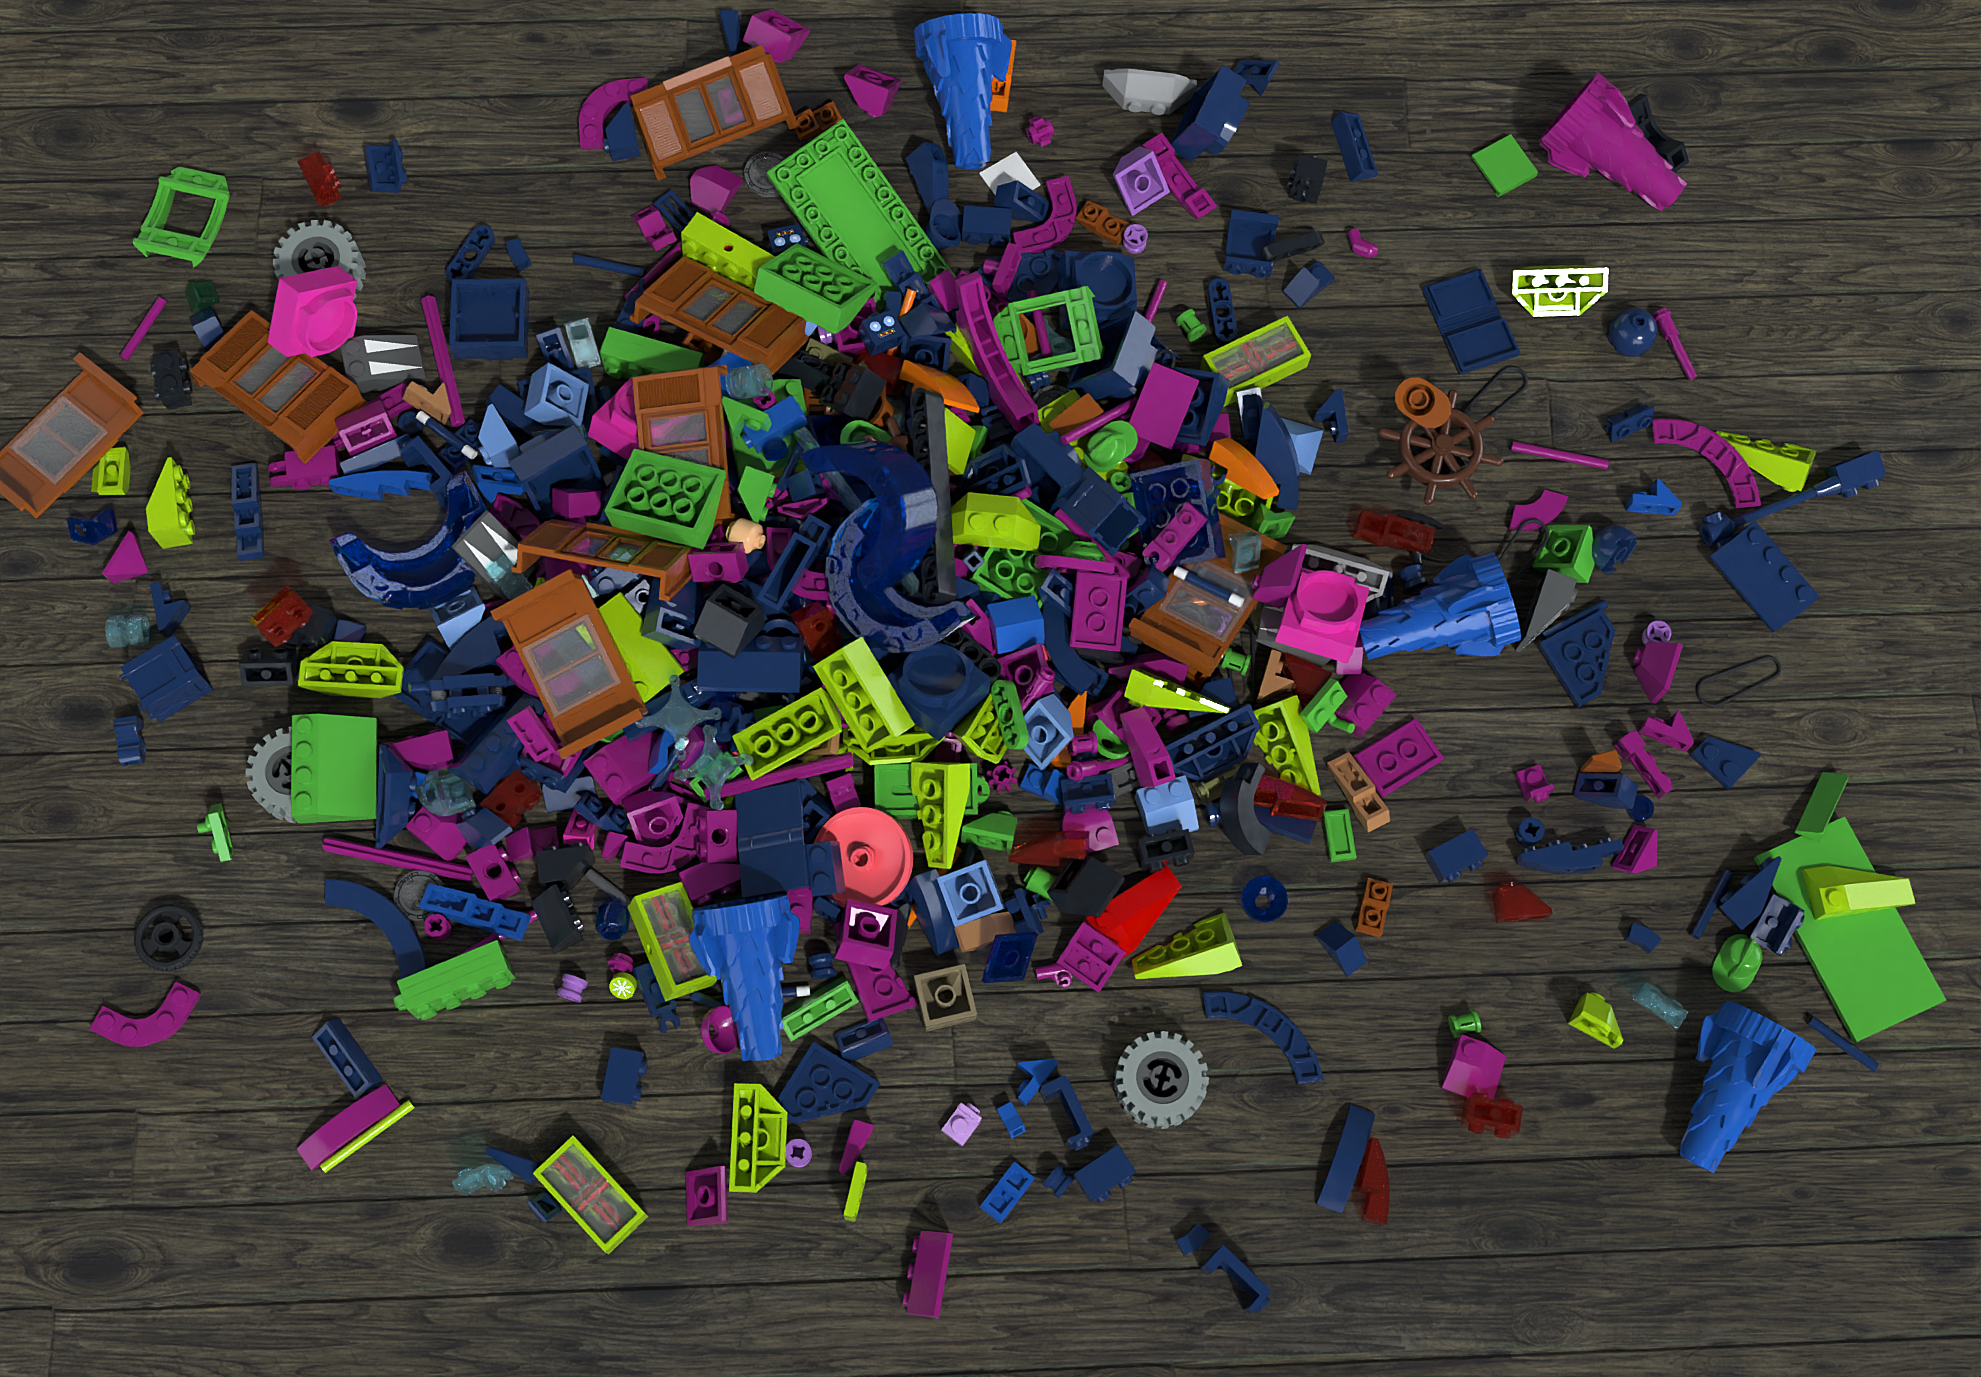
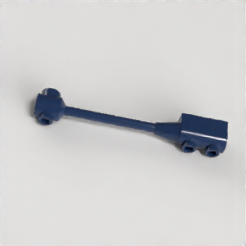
M1879 450L1868 451L1826 467L1824 470L1827 478L1814 484L1811 488L1733 519H1730L1725 514L1722 515L1721 511L1702 516L1703 523L1700 524L1699 530L1703 541L1708 546L1714 545L1715 549H1717L1734 536V528L1805 500L1835 494H1843L1844 498L1858 494L1857 488L1864 486L1865 490L1879 486V479L1885 476V468Z

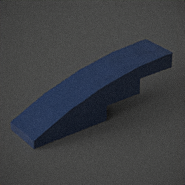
M898 250L880 262L897 292H901V299L903 301L908 288L917 291L911 310L921 303L941 309L934 295L929 293L919 273L914 271L903 250ZM939 333L935 335L945 336V333Z
M500 384L485 401L487 408L493 404L498 414L506 419L507 424L527 436L529 441L546 432L563 431L558 426L543 425L524 415L526 402Z
M257 463L232 466L231 504L234 509V531L237 535V557L239 561L264 558L263 513Z

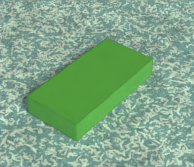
M1349 809L1323 811L1322 816L1330 863L1355 860L1357 857Z

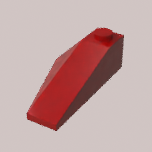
M1165 866L1164 870L1155 872L1112 899L1100 917L1087 916L1084 922L1126 951L1123 958L1136 950L1148 931L1182 887L1168 866Z

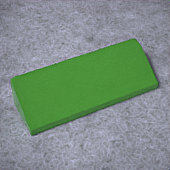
M1822 772L1795 833L1820 843L1846 786L1849 775Z
M844 976L839 977L810 994V996L781 1011L783 1028L791 1042L859 1002Z

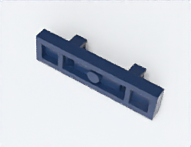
M697 678L646 703L645 706L650 715L648 713L643 715L644 718L622 730L629 743L668 724L672 719L675 720L720 697L718 691H697Z

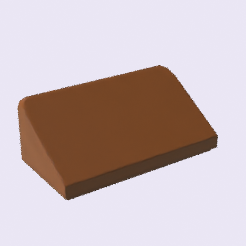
M1613 749L1592 755L1579 770L1581 773L1616 774L1622 768L1617 751Z

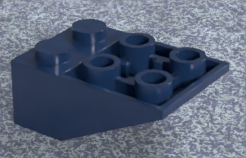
M654 576L641 636L682 651L700 647L701 640L693 636V631L704 608L702 582H693L692 577L670 601L659 600L660 577Z

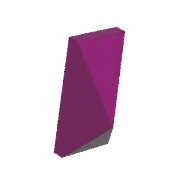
M130 531L127 532L102 572L112 583L148 573L141 543Z
M1634 824L1623 844L1624 849L1618 853L1611 866L1615 870L1631 874H1637L1657 867V831Z

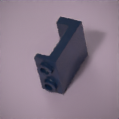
M1232 209L1229 219L1223 271L1233 275L1249 274L1256 278L1270 277L1273 262L1264 261L1260 251L1264 247L1275 243L1279 215Z
M419 436L406 441L402 445L399 453L409 471H414L419 466L424 465L430 473H433L436 481L429 487L438 505L444 511L463 497L455 477Z
M596 742L583 749L566 778L564 775L524 756L519 759L521 771L530 780L540 781L551 790L557 789L566 793L584 769L585 765L583 762L595 754L599 747Z
M1067 1075L1042 1085L1040 1095L1043 1101L1046 1102L1059 1096L1077 1134L1067 1139L1066 1149L1073 1148L1074 1151H1078L1088 1146L1094 1132Z
M1224 1245L1219 1247L1200 1267L1208 1276L1220 1266L1252 1297V1301L1243 1309L1246 1314L1253 1311L1255 1313L1260 1312L1270 1301L1267 1296L1271 1290Z

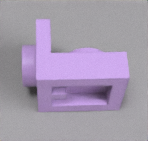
M960 1102L956 1111L941 1131L963 1147L982 1120L979 1116L980 1111L970 1103H967L965 1106Z

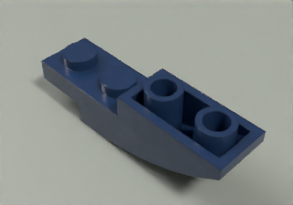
M1609 837L1597 841V845L1588 847L1586 843L1575 846L1572 850L1570 841L1561 843L1560 840L1545 844V848L1538 850L1536 846L1523 849L1521 851L1522 854L1515 860L1520 866L1541 872L1555 874L1584 873L1600 868L1603 865L1602 858L1618 854L1624 849L1621 839L1612 841V838Z

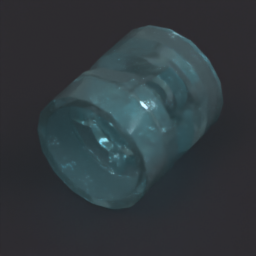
M764 364L735 367L730 369L728 375H726V388L733 399L741 400L751 397H763L769 395L772 391V374Z
M146 613L129 614L128 618L124 615H111L106 618L105 632L109 647H127L128 643L132 646L149 645L151 629Z

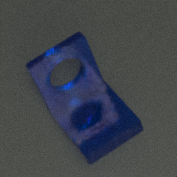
M112 509L105 510L89 521L73 517L66 519L72 541L96 545L118 532ZM75 525H79L83 529L84 537L76 532Z

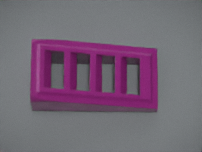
M858 1120L853 1121L839 1168L841 1175H846L873 1133L874 1125Z

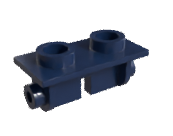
M1639 403L1624 411V415L1627 418L1619 413L1606 419L1605 423H1603V428L1606 432H1611L1610 442L1613 443L1624 439L1630 434L1651 425L1654 417V406L1648 407L1647 404L1642 405Z

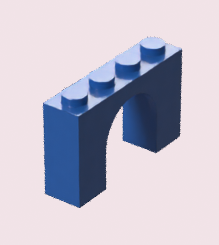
M730 352L709 366L727 365L728 375L720 376L722 398L725 396L738 402V394L741 387L755 376L756 364ZM791 395L771 408L762 411L769 415L772 422L768 432L761 429L759 431L752 430L745 423L742 429L744 435L741 437L749 449L753 447L756 453L759 454L805 426L808 422L804 412Z

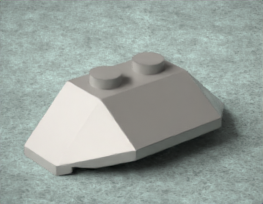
M1116 69L1113 71L1104 70L1102 86L1122 109L1130 110L1131 112L1143 111L1162 115L1171 114L1192 99L1196 91L1197 80H1189L1187 77L1172 73Z
M1293 544L1292 550L1301 544ZM1307 545L1301 566L1313 571L1327 570L1355 578V584L1369 588L1366 602L1383 595L1390 572L1365 558L1318 545Z

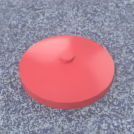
M857 807L834 815L820 829L814 843L837 841L840 843L846 893L826 897L834 900L843 908H845L847 899L883 907L896 899L904 890L912 872L913 850L906 831L895 818L881 810Z

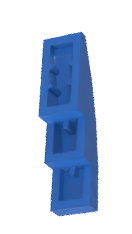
M374 471L331 479L329 486L335 494L382 501L384 492L409 496L411 488L431 491L429 486L436 479L433 473Z
M430 883L419 905L420 909L434 914H441L455 922L518 941H522L531 917L526 913L506 909L499 903L478 899L475 894Z

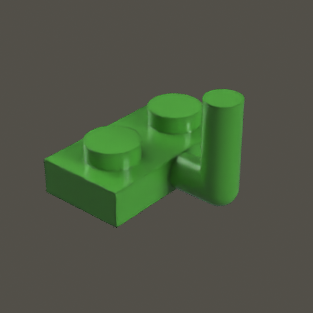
M1332 678L1326 682L1300 713L1309 730L1315 733L1327 721L1331 726L1348 733H1352L1355 729L1353 723L1338 718L1334 713L1347 698V695L1339 682Z
M220 803L211 805L208 815H205V822L197 823V829L199 833L213 832L212 848L215 854H219L220 861L223 862L232 859L234 848L228 829L230 822L225 818L223 807Z

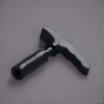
M1398 513L1396 516L1397 521H1407L1410 523L1413 565H1422L1421 541L1418 536L1419 523L1429 524V526L1436 527V529H1442L1444 525L1426 516Z

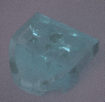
M435 770L425 776L426 781L422 785L416 786V794L420 803L433 814L450 816L476 807L470 784L454 774L440 777L438 771Z
M1645 982L1639 985L1631 995L1634 997V1001L1677 1030L1689 1013L1679 1002L1669 999L1657 987Z
M487 1164L473 1170L471 1167L460 1171L456 1175L457 1179L451 1182L457 1192L467 1196L484 1186L496 1192L506 1185L504 1179L510 1181L515 1176L506 1167Z

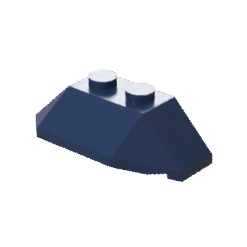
M1003 444L969 461L959 486H956L953 492L955 502L957 503L968 492L1009 496L1025 487L1031 489V480L1025 460L1008 444Z
M1248 703L1231 709L1229 713H1219L1174 736L1164 745L1170 755L1174 773L1202 782L1246 760L1260 725L1251 705Z
M381 744L379 750L375 848L378 849L385 846L416 815V802H412V792L417 791V777H413V770L389 744Z

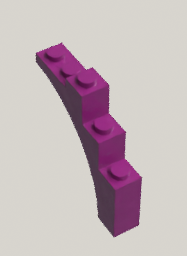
M976 271L955 280L959 310L956 311L958 330L972 346L974 364L988 381L990 399L1017 433H1020L1034 422L1038 425L1037 405L1017 377L996 332L984 293L981 275Z

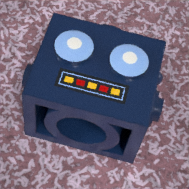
M800 224L767 230L769 242L767 250L775 257L796 243L804 247L808 244L807 237L803 236Z
M892 310L881 314H871L866 320L861 322L857 332L870 356L900 346L905 335Z

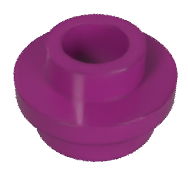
M614 953L613 957L609 958L608 965L613 973H632L633 959L622 953Z

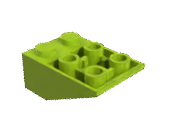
M172 457L167 458L146 507L148 532L163 549L193 544L192 535H195L194 522L190 520L189 513L193 511L191 498L187 495V489H190V480L187 474L184 475L181 466L177 465Z

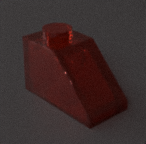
M1286 652L1283 659L1285 675L1287 679L1294 681L1291 687L1293 695H1297L1300 702L1308 705L1330 679L1332 673Z
M1513 882L1502 883L1492 892L1496 923L1547 919L1553 914L1551 907L1523 885L1515 886Z

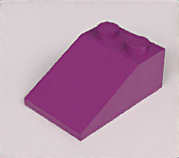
M655 730L629 743L624 735L604 746L583 762L617 808L624 804L622 799L639 793L651 784L657 775L648 773L650 754L658 737V733Z

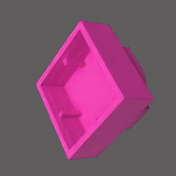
M339 266L279 278L268 343L286 357L303 353L314 357L330 353L339 348L348 338L354 336L357 308L353 300L357 280Z
M632 378L593 415L588 433L589 437L626 460H629L634 449L639 450ZM694 415L651 420L653 447L679 444L678 436L684 428H689L692 425ZM668 453V454H659V455L668 456L670 453Z
M1301 567L1296 586L1285 601L1275 642L1348 664L1356 645L1369 588L1355 584V578L1327 570L1313 571Z

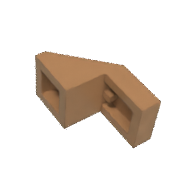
M1009 912L991 914L954 928L962 952L979 950L993 942L1009 940L1018 936L1012 915Z

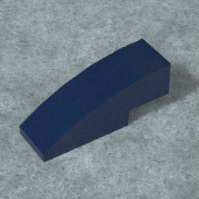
M934 869L915 876L907 883V886L918 906L914 912L937 957L957 949L959 942L954 930L955 926L937 881L939 874Z

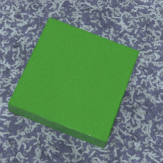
M1511 134L1472 155L1474 162L1495 189L1497 197L1535 178L1538 174L1534 165Z

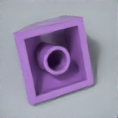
M1139 146L1120 159L1113 173L1131 216H1134L1170 192L1155 154L1149 149Z

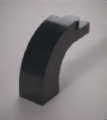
M1640 93L1630 100L1627 104L1636 121L1635 124L1640 127L1644 137L1655 147L1656 152L1673 166L1671 170L1675 173L1686 165L1689 159L1684 142L1672 139L1660 130L1652 116L1647 95Z
M1242 763L1237 770L1235 779L1225 780L1221 793L1220 812L1223 827L1232 844L1244 855H1263L1272 835L1258 821L1254 812V795L1265 771V768L1260 763Z

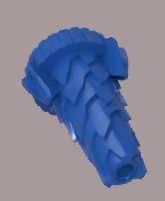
M954 14L925 21L915 27L914 30L916 55L920 60L924 61L926 74L934 86L941 114L944 116L949 147L953 149L954 166L960 169H983L991 156L989 126H993L990 107L992 102V80L994 76L999 82L1006 81L1012 41L1003 34L1002 23L999 18L989 14Z
M1494 552L1477 557L1461 556L1432 579L1433 587L1421 590V595L1405 599L1395 607L1379 611V616L1361 621L1358 633L1368 660L1401 650L1409 652L1423 648L1426 651L1447 644L1449 647H1454L1456 655L1496 656L1500 654L1504 645L1521 640V631L1515 605L1502 567Z
M788 894L767 895L751 899L745 898L692 909L694 928L688 936L689 943L707 975L716 976L717 980H721L725 1005H729L733 1022L737 1027L742 1061H764L779 1056V1054H782L780 1029H784L781 1015L783 994L780 982L784 980L782 962L784 964L793 962L800 930V918L791 911Z
M1731 1001L1723 1003L1716 1014L1706 1016L1703 1020L1698 1042V1054L1695 1059L1701 1063L1712 1060V1063L1703 1080V1089L1692 1107L1691 1113L1693 1116L1681 1141L1680 1155L1714 1174L1723 1156L1736 1144L1745 1126L1750 1128L1760 1108L1766 1106L1770 1098L1789 1084L1798 1072H1805L1816 1052L1815 1047L1783 1026Z

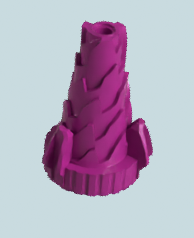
M1599 72L1568 102L1538 140L1540 146L1548 152V162L1551 165L1571 174L1580 175L1583 178L1589 174V168L1595 171L1598 170L1608 179L1621 184L1629 192L1635 191L1646 202L1660 211L1669 207L1687 185L1683 179L1671 170L1673 166L1659 155L1655 147L1644 137L1643 131L1635 124L1636 121L1620 90Z

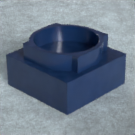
M1222 65L1195 91L1170 141V144L1175 149V153L1192 162L1203 151L1216 156L1227 146L1250 104L1249 101L1239 96L1246 79Z
M1065 250L1057 262L1058 292L1088 286L1095 295V297H1092L1098 325L1137 311L1134 257L1123 256V253L1099 251L1089 253ZM1066 304L1059 305L1060 329L1072 330Z
M526 279L452 280L449 347L454 359L484 358L488 360H513V358H528L530 291Z
M1137 311L1098 325L1102 346L1106 345L1103 358L1075 364L1066 387L1070 391L1075 389L1080 398L1089 393L1095 401L1107 396L1113 400H1122L1135 395L1136 390L1148 376L1158 352L1150 344L1156 327Z
M1034 422L1014 436L1010 447L1026 463L1032 495L1026 499L1054 516L1060 509L1055 503L1061 497H1064L1083 476L1085 469L1074 448L1070 444L1064 445L1061 441V435L1056 430L1052 433H1045Z
M575 425L564 431H550L531 439L519 446L521 451L518 457L509 461L530 506L542 524L559 516L552 513V488L586 490L607 488L587 442Z
M934 636L924 640L918 647L931 645L934 641ZM942 641L930 647L912 651L906 660L887 676L913 722L937 741H940L989 695L990 677L974 666V661Z

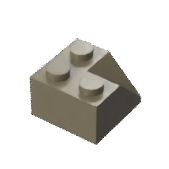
M965 964L914 976L915 988L926 1032L977 1020L976 1007Z

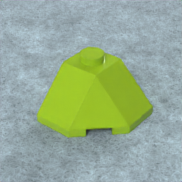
M1587 992L1581 996L1568 1024L1614 1049L1619 1047L1623 1042V1038L1611 1005L1604 1002L1605 998L1601 995Z

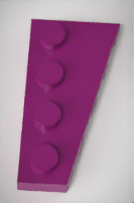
M841 922L833 925L836 936H838ZM846 961L868 1023L918 1005L914 997H911L905 988L906 985L902 979L897 976L891 967L890 962L886 969H880Z

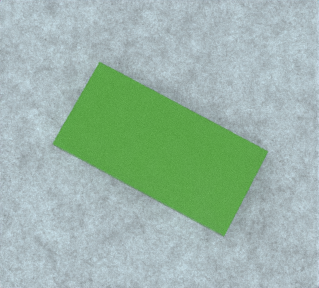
M844 119L766 173L826 258L878 283L877 289L870 298H874L879 314L882 313L884 307V293L897 292L880 262L898 250L904 251L914 271L919 273L928 291L929 282L944 270L948 269L952 276L956 277Z
M1845 817L1827 825L1820 843L1800 836L1754 858L1758 867L1769 856L1772 859L1777 856L1782 858L1771 886V891L1773 894L1800 906L1804 910V921L1799 929H1795L1794 933L1854 1043L1947 1001L1895 907L1815 920L1802 870L1834 866L1876 873Z

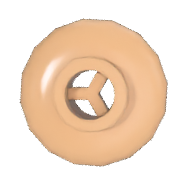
M740 518L730 523L726 532L728 542H743L746 554L761 549L766 539L765 535H763L762 526L745 518Z

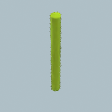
M408 1099L319 1165L325 1173L413 1110L415 1107Z

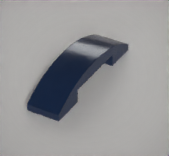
M1353 1105L1349 1106L1342 1127V1133L1327 1177L1324 1179L1317 1205L1342 1214L1369 1140L1375 1118L1374 1113Z

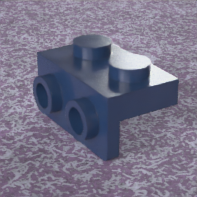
M392 140L389 146L365 145L363 151L370 191L399 193L402 185L406 183L407 175L406 170L402 169L403 152L398 146V141Z
M1111 773L1083 777L1080 781L1072 779L1060 780L1064 812L1070 811L1071 814H1081L1086 812V809L1096 808V811H1105L1111 809V806H1114L1116 803Z
M1770 893L1762 913L1756 919L1747 938L1755 939V943L1781 956L1783 951L1786 952L1792 943L1791 936L1795 929L1801 927L1805 918L1803 915L1804 910L1800 906Z

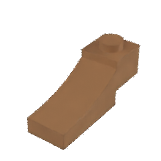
M1349 752L1327 763L1328 770L1341 787L1355 812V816L1367 832L1390 822L1389 809L1376 793L1375 785Z

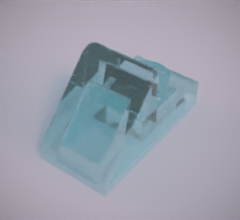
M588 317L564 323L577 368L583 369L601 365V359Z
M1252 530L1228 535L1233 549L1232 568L1234 573L1259 568L1261 535Z

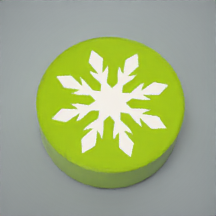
M620 972L613 976L609 988L611 993L617 998L628 999L633 996L637 988V982L632 975Z

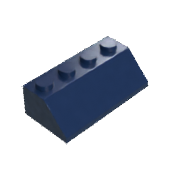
M1756 521L1743 527L1709 556L1772 633L1799 615L1820 597Z
M755 636L735 659L701 640L698 650L697 691L800 693L805 662L803 637Z
M527 693L512 695L506 702V707L500 709L450 764L447 770L487 794L520 757L524 745L506 720L529 705L538 718H542L543 713L546 712L542 702Z

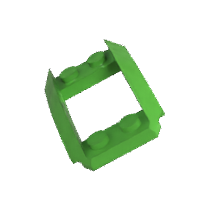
M177 167L171 171L170 176H160L158 179L159 185L152 207L140 228L141 233L138 238L133 239V245L146 257L149 256L150 252L185 259L192 261L194 268L203 261L218 234L230 193L225 176ZM176 190L216 199L209 221L200 238L163 230Z
M1088 286L1008 303V306L1002 312H999L993 319L994 326L1014 371L1024 376L1103 358L1106 345L1102 346L1092 301V297H1095V295ZM1066 304L1076 352L1029 362L1019 314Z

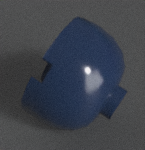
M1627 308L1619 312L1612 319L1607 330L1608 341L1610 344L1612 342L1619 354L1627 357L1641 356L1654 345L1658 334L1657 323L1646 310Z
M1610 525L1601 530H1595L1592 533L1594 566L1606 575L1615 572L1617 569L1613 568V566L1618 561L1624 564L1632 554L1637 544L1634 538H1637V536L1627 528L1618 525Z

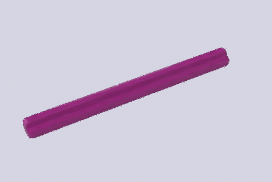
M427 295L421 300L440 382L445 384L451 409L450 423L452 427L459 428L465 425V418L436 299L434 296Z
M846 752L774 769L753 781L750 779V776L719 782L705 786L704 794L706 799L710 801L854 766V758L851 752Z
M325 837L322 846L326 852L416 871H426L435 875L468 882L472 880L474 875L470 866L385 848L378 849L375 846L333 837Z

